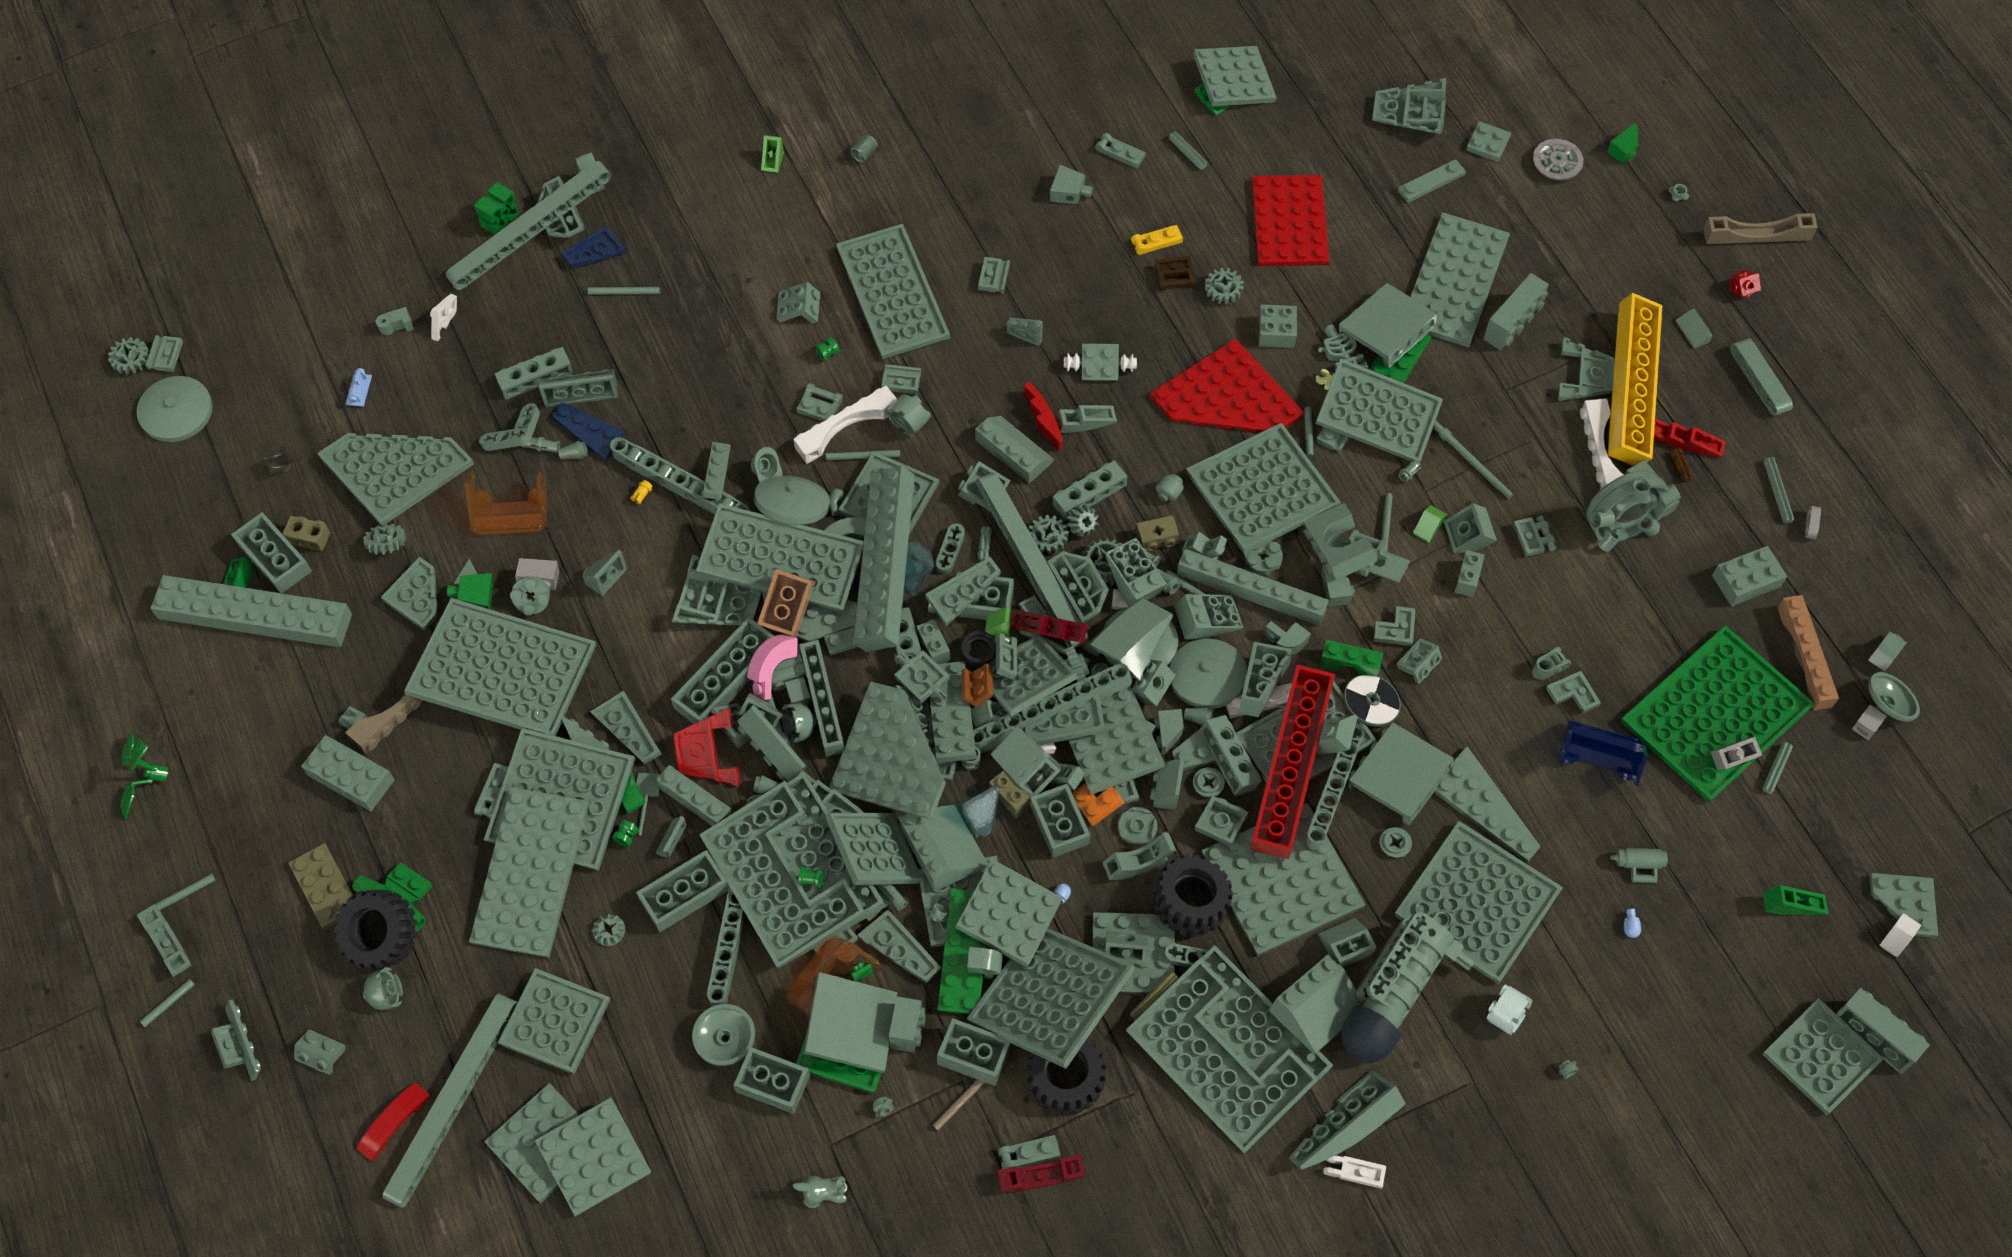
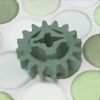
M1221 268L1220 272L1215 269L1213 274H1208V279L1205 281L1207 296H1212V301L1219 300V304L1222 301L1228 304L1229 300L1234 303L1235 298L1239 299L1240 295L1243 294L1244 281H1241L1242 276H1236L1237 271L1231 273L1230 268L1227 271Z
M132 337L128 341L123 338L122 343L115 342L117 346L111 347L112 352L108 353L110 357L108 361L113 369L118 370L120 374L124 371L126 375L130 371L135 374L136 369L142 370L141 366L146 365V360L149 357L148 353H150L143 341L140 342L139 338L134 341Z
M1046 515V519L1040 516L1039 522L1033 520L1032 526H1029V532L1041 553L1047 551V554L1050 555L1051 551L1057 553L1058 548L1064 549V544H1067L1069 532L1067 531V525H1062V519L1056 521V516L1052 519H1049L1048 515Z
M385 524L382 527L377 525L376 528L370 529L371 532H366V536L363 537L365 548L370 553L374 551L376 555L381 552L384 555L387 551L392 553L394 550H399V546H404L406 541L404 529H401L400 525L395 527V524Z
M1073 646L1065 649L1068 659L1064 661L1076 672L1077 682L1086 679L1085 675L1090 673L1083 655H1077Z

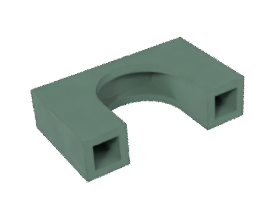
M1345 503L1304 522L1306 529L1303 532L1306 539H1311L1310 544L1314 552L1318 551L1317 555L1320 562H1325L1324 566L1329 575L1332 574L1335 580L1378 561L1375 550L1367 537L1343 547L1328 545L1337 535L1355 528L1352 514Z

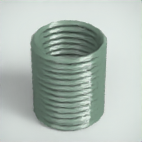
M864 134L852 147L851 154L857 161L864 163L878 148V143L872 136Z

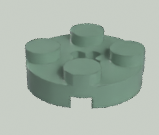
M1269 541L1245 553L1244 560L1253 573L1268 575L1280 568L1283 554L1280 544ZM1265 554L1268 557L1262 560L1259 555Z
M525 576L515 583L510 597L518 610L525 615H532L542 612L547 607L550 601V589L542 579ZM526 592H534V599H529Z

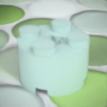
M1504 985L1499 993L1501 997L1498 1002L1494 1000L1488 1011L1490 1013L1487 1016V1020L1512 1035V1032L1514 1033L1525 1018V1007L1527 1009L1530 1008L1532 999L1511 986Z

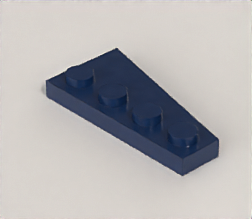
M561 402L552 415L554 421L566 431L572 433L577 440L584 442L604 462L612 454L611 441L618 437L623 438L625 435L623 430Z

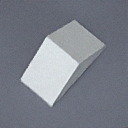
M1903 913L1879 946L1898 958L1921 925Z

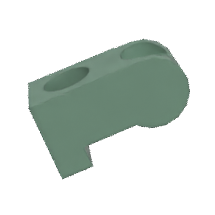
M406 307L387 312L376 319V325L383 335H390L394 331L406 328L407 332L414 330Z

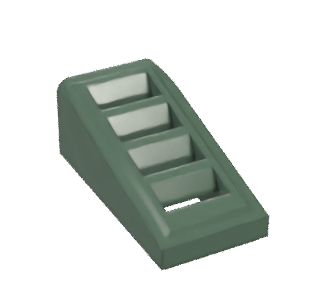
M1059 763L1061 771L1050 782L1061 786L1068 784L1070 789L1075 790L1084 777V772L1078 766Z

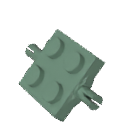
M924 651L911 659L903 652L897 655V658L904 665L902 669L894 674V677L920 703L934 694L941 702L947 698V695L940 688L950 680V676Z

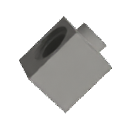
M1869 705L1852 730L1869 741L1887 716L1880 709Z

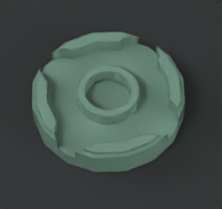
M1132 807L1125 813L1123 812L1119 818V835L1127 844L1133 846L1146 845L1154 839L1157 833V820L1148 809Z

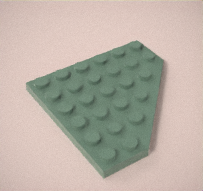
M347 433L317 453L325 465L381 526H384L474 465L473 460L451 437L434 439L429 436L408 438L406 435L382 437L381 434L358 436L356 433Z
M870 682L829 789L832 790L834 788L846 797L932 820L946 782L939 771L934 754L929 748L924 731L919 725L914 708H912L909 702L907 692L902 689Z

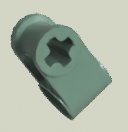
M1560 647L1554 648L1537 659L1532 669V674L1536 679L1545 680L1570 666L1571 661L1564 657Z

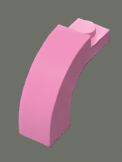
M788 634L776 635L766 640L756 650L751 659L747 678L754 680L753 695L763 700L771 699L773 671L782 660L797 657L796 637Z

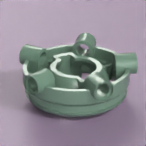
M1638 470L1616 478L1593 497L1587 509V520L1598 538L1596 540L1597 545L1603 551L1609 552L1619 541L1629 539L1641 532L1648 536L1656 535L1660 530L1658 520L1666 512L1670 504L1681 499V496L1674 484L1667 486L1664 480L1652 471Z

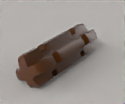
M1673 449L1671 455L1675 460L1674 462L1679 474H1681V480L1684 483L1690 482L1693 476L1688 471L1690 469L1685 457L1682 456L1684 455L1682 449Z

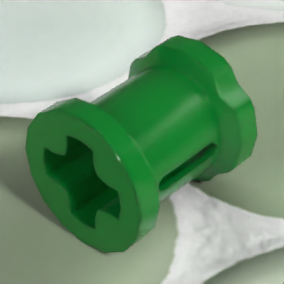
M801 867L798 876L799 885L811 884L820 888L823 881L822 869L815 871Z

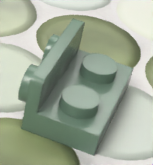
M1420 638L1397 663L1398 669L1413 675L1415 682L1420 684L1442 660L1439 646Z

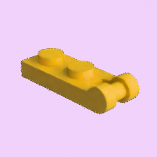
M1174 225L1143 235L1136 234L1131 237V241L1136 246L1137 254L1141 255L1182 243L1183 237L1178 226Z

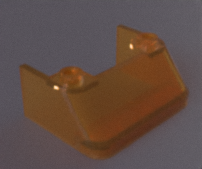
M544 468L540 469L536 478L537 487H533L529 491V501L492 503V498L488 491L475 490L473 472H469L464 485L471 530L477 535L542 531L547 523L548 499Z
M834 936L825 941L788 989L786 998L793 1007L810 1018L816 978L819 972L828 974L838 960L849 963L854 961L857 956L870 963L879 972L882 968L877 960L858 946L839 936Z

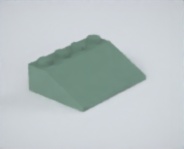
M955 805L937 807L932 820L911 814L899 817L902 834L934 891L987 868L988 863Z
M1328 954L1277 997L1269 1011L1315 1055L1342 1031L1343 1024L1354 1006H1363L1364 1003L1358 999L1357 990L1345 970Z

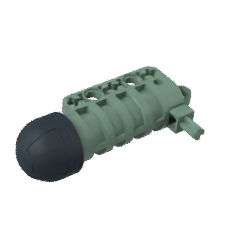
M1440 910L1431 917L1423 912H1419L1399 922L1356 991L1358 999L1364 1003L1363 1006H1354L1342 1027L1343 1045L1354 1059L1365 1063H1373L1386 1058L1392 1052L1401 1037V1033L1398 1030L1442 959L1447 963L1455 961L1467 971L1474 965L1475 960L1461 951L1464 946L1456 941L1448 931L1452 923V917L1448 911ZM1439 914L1445 916V925H1441L1437 922V916ZM1363 990H1366L1369 997H1364L1365 992Z

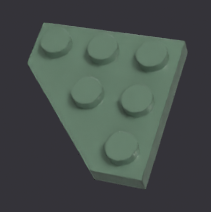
M419 557L382 595L381 599L424 631L438 617L436 576L434 566Z
M1872 873L1870 875L1871 895L1876 900L1879 899L1887 907V911L1897 920L1904 913L1921 925L1915 937L1936 938L1938 936L1933 878Z

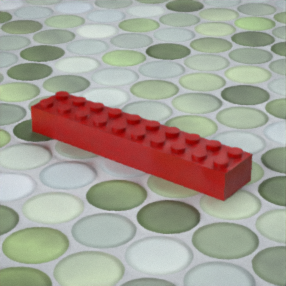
M1301 665L1296 666L1250 850L1290 859L1335 677L1333 673Z

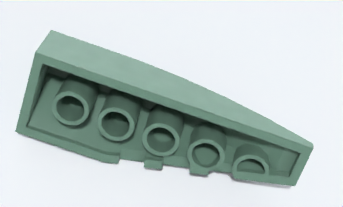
M1370 1071L1337 1100L1338 1105L1334 1110L1330 1109L1325 1114V1121L1321 1125L1317 1124L1314 1127L1313 1135L1303 1140L1289 1157L1290 1161L1302 1170L1327 1160L1358 1143L1406 1104L1397 1087L1375 1071Z

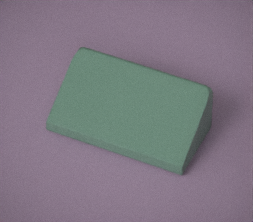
M1695 309L1688 311L1675 320L1693 349L1710 342L1712 334Z
M680 816L672 820L656 854L667 859L670 858L686 827L684 817Z

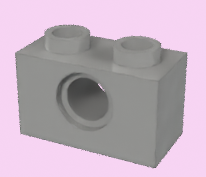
M1755 737L1745 738L1711 751L1717 770L1727 769L1762 756Z

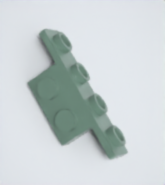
M233 999L228 1000L225 1010L230 1024L213 1028L211 1034L224 1069L245 1063L250 1079L253 1081L256 1080L261 1070L260 1063L254 1058V1047L252 1042L247 1039V1028L244 1023H241L238 1005L235 1006Z

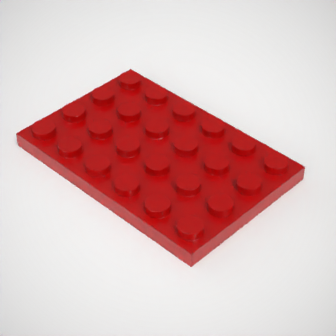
M1322 175L1252 176L1258 266L1329 265Z

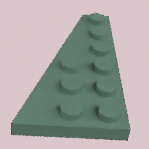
M1466 747L1455 759L1453 767L1434 793L1528 863L1541 846L1470 749Z

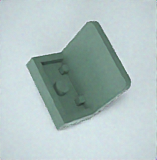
M809 282L780 291L778 295L777 321L784 322L802 315L812 324L818 322L820 292Z

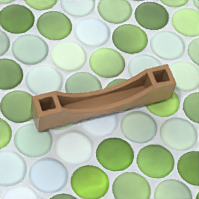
M1803 595L1786 597L1780 603L1778 611L1783 625L1791 633L1799 649L1805 671L1807 695L1815 703L1812 709L1815 711L1832 708L1839 697Z

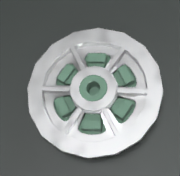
M1549 139L1540 143L1534 150L1533 155L1536 169L1542 175L1555 180H1566L1576 176L1582 169L1584 160L1581 151L1576 145L1562 139Z

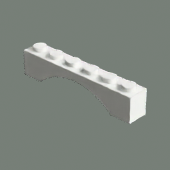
M887 386L876 389L871 395L861 398L852 406L845 407L838 414L831 415L826 421L814 425L805 433L797 435L793 439L796 451L806 464L823 455L825 447L831 438L844 427L862 420L887 418V413L889 412L887 410L894 404L897 398Z
M1607 399L1587 400L1583 408L1580 409L1581 419H1584L1585 423L1584 432L1589 438L1588 448L1590 451L1592 450L1593 454L1592 463L1593 466H1596L1597 470L1596 479L1597 482H1600L1601 489L1611 481L1624 475L1613 465L1604 446V428L1611 415Z

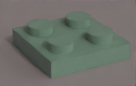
M1479 121L1466 151L1499 162L1511 137V132Z

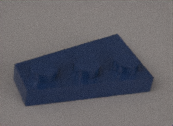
M605 226L561 254L573 269L624 254L626 250Z

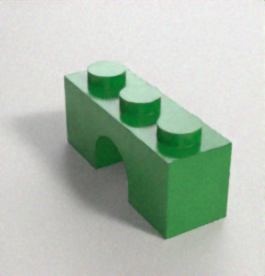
M1326 640L1320 667L1339 671L1341 666H1350L1358 670V676L1371 675L1377 677L1383 653Z

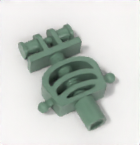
M1329 325L1324 329L1328 339L1324 340L1323 347H1319L1318 352L1325 351L1327 359L1337 362L1334 367L1335 371L1340 359L1368 369L1366 361H1363V354L1351 357L1356 350L1355 339L1346 333L1338 334L1334 325Z

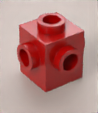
M1742 270L1737 272V275L1730 277L1731 291L1742 298L1749 297L1751 293L1761 290L1759 273Z

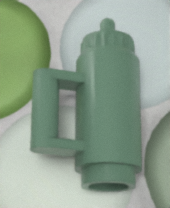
M1624 848L1617 850L1615 855L1610 856L1611 860L1616 861L1617 866L1631 868V881L1636 883H1657V869L1666 867L1668 861L1667 852L1661 849ZM1636 868L1652 869V875L1636 874Z

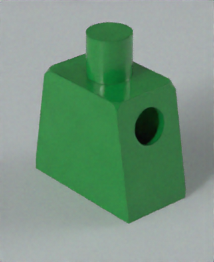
M492 574L462 575L459 586L448 585L447 597H458L457 600L490 609L493 587Z

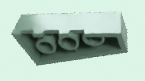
M1259 642L1253 643L1239 714L1259 717L1290 664L1292 649Z

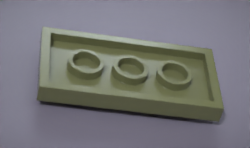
M324 843L289 862L323 930L337 923L335 918L337 914L341 913L339 911L342 904H348L346 902L347 899L353 896L330 850Z

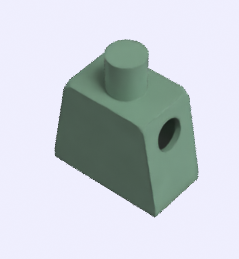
M1060 165L1050 190V201L1078 204L1081 195L1091 197L1093 187L1085 185L1084 174Z

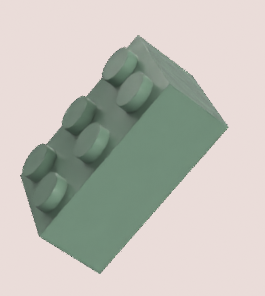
M1768 546L1719 564L1712 575L1731 607L1780 588L1787 578V575Z
M997 577L957 617L987 620V615L1006 606L1010 607L1011 610L1014 579Z
M1068 784L1030 797V807L1052 858L1090 844V833Z
M952 1018L937 1054V1065L996 1086L1009 1054L1011 1043L997 1034Z
M750 1047L733 1086L739 1094L794 1114L810 1078V1072L806 1067Z

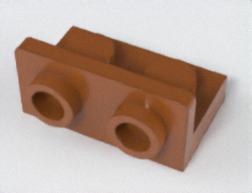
M987 663L973 673L966 668L962 670V697L966 702L975 707L993 697L992 667Z

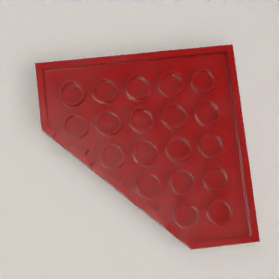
M1237 339L1232 340L1150 393V398L1172 422L1176 423L1183 421L1191 422L1192 425L1205 426L1207 424L1214 425L1216 428L1230 430L1231 428L1242 429V431L1257 433V431L1263 432L1280 423L1287 428L1304 417V412Z

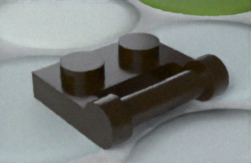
M1190 256L1155 260L1160 290H1166L1169 287L1196 285ZM1188 275V278L1168 281H1165L1164 279L1169 277Z

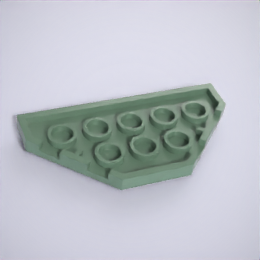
M762 591L761 594L765 602L768 592ZM847 599L844 612L808 603L796 638L808 643L855 627L857 603Z

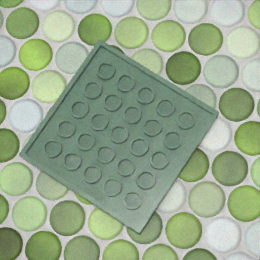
M1282 423L1186 468L1187 475L1244 554L1304 525V522L1341 505L1340 500Z
M522 728L484 841L496 844L511 787L585 800L589 802V807L574 865L599 871L635 757Z
M1308 803L1302 807L1289 860L1250 850L1255 827L1237 835L1231 847L1219 842L1201 851L1203 858L1210 859L1212 864L1217 863L1220 866V870H1224L1228 875L1226 880L1231 881V890L1233 891L1230 908L1257 957L1361 910L1366 905L1327 836L1319 850H1311L1307 847L1305 842L1306 836L1314 817V813ZM1311 836L1315 841L1320 840L1318 836Z
M1458 821L1394 916L1402 920L1419 912H1423L1431 917L1440 910L1448 911L1452 917V923L1448 931L1456 941L1464 946L1461 951L1475 960L1472 967L1499 984L1563 887ZM1439 914L1437 916V922L1441 925H1445V916Z
M1047 928L1029 966L1025 967L1010 958L1002 969L1001 975L997 976L967 1020L970 1024L980 1029L997 1034L1006 1041L1066 1069L1135 968L1131 963Z

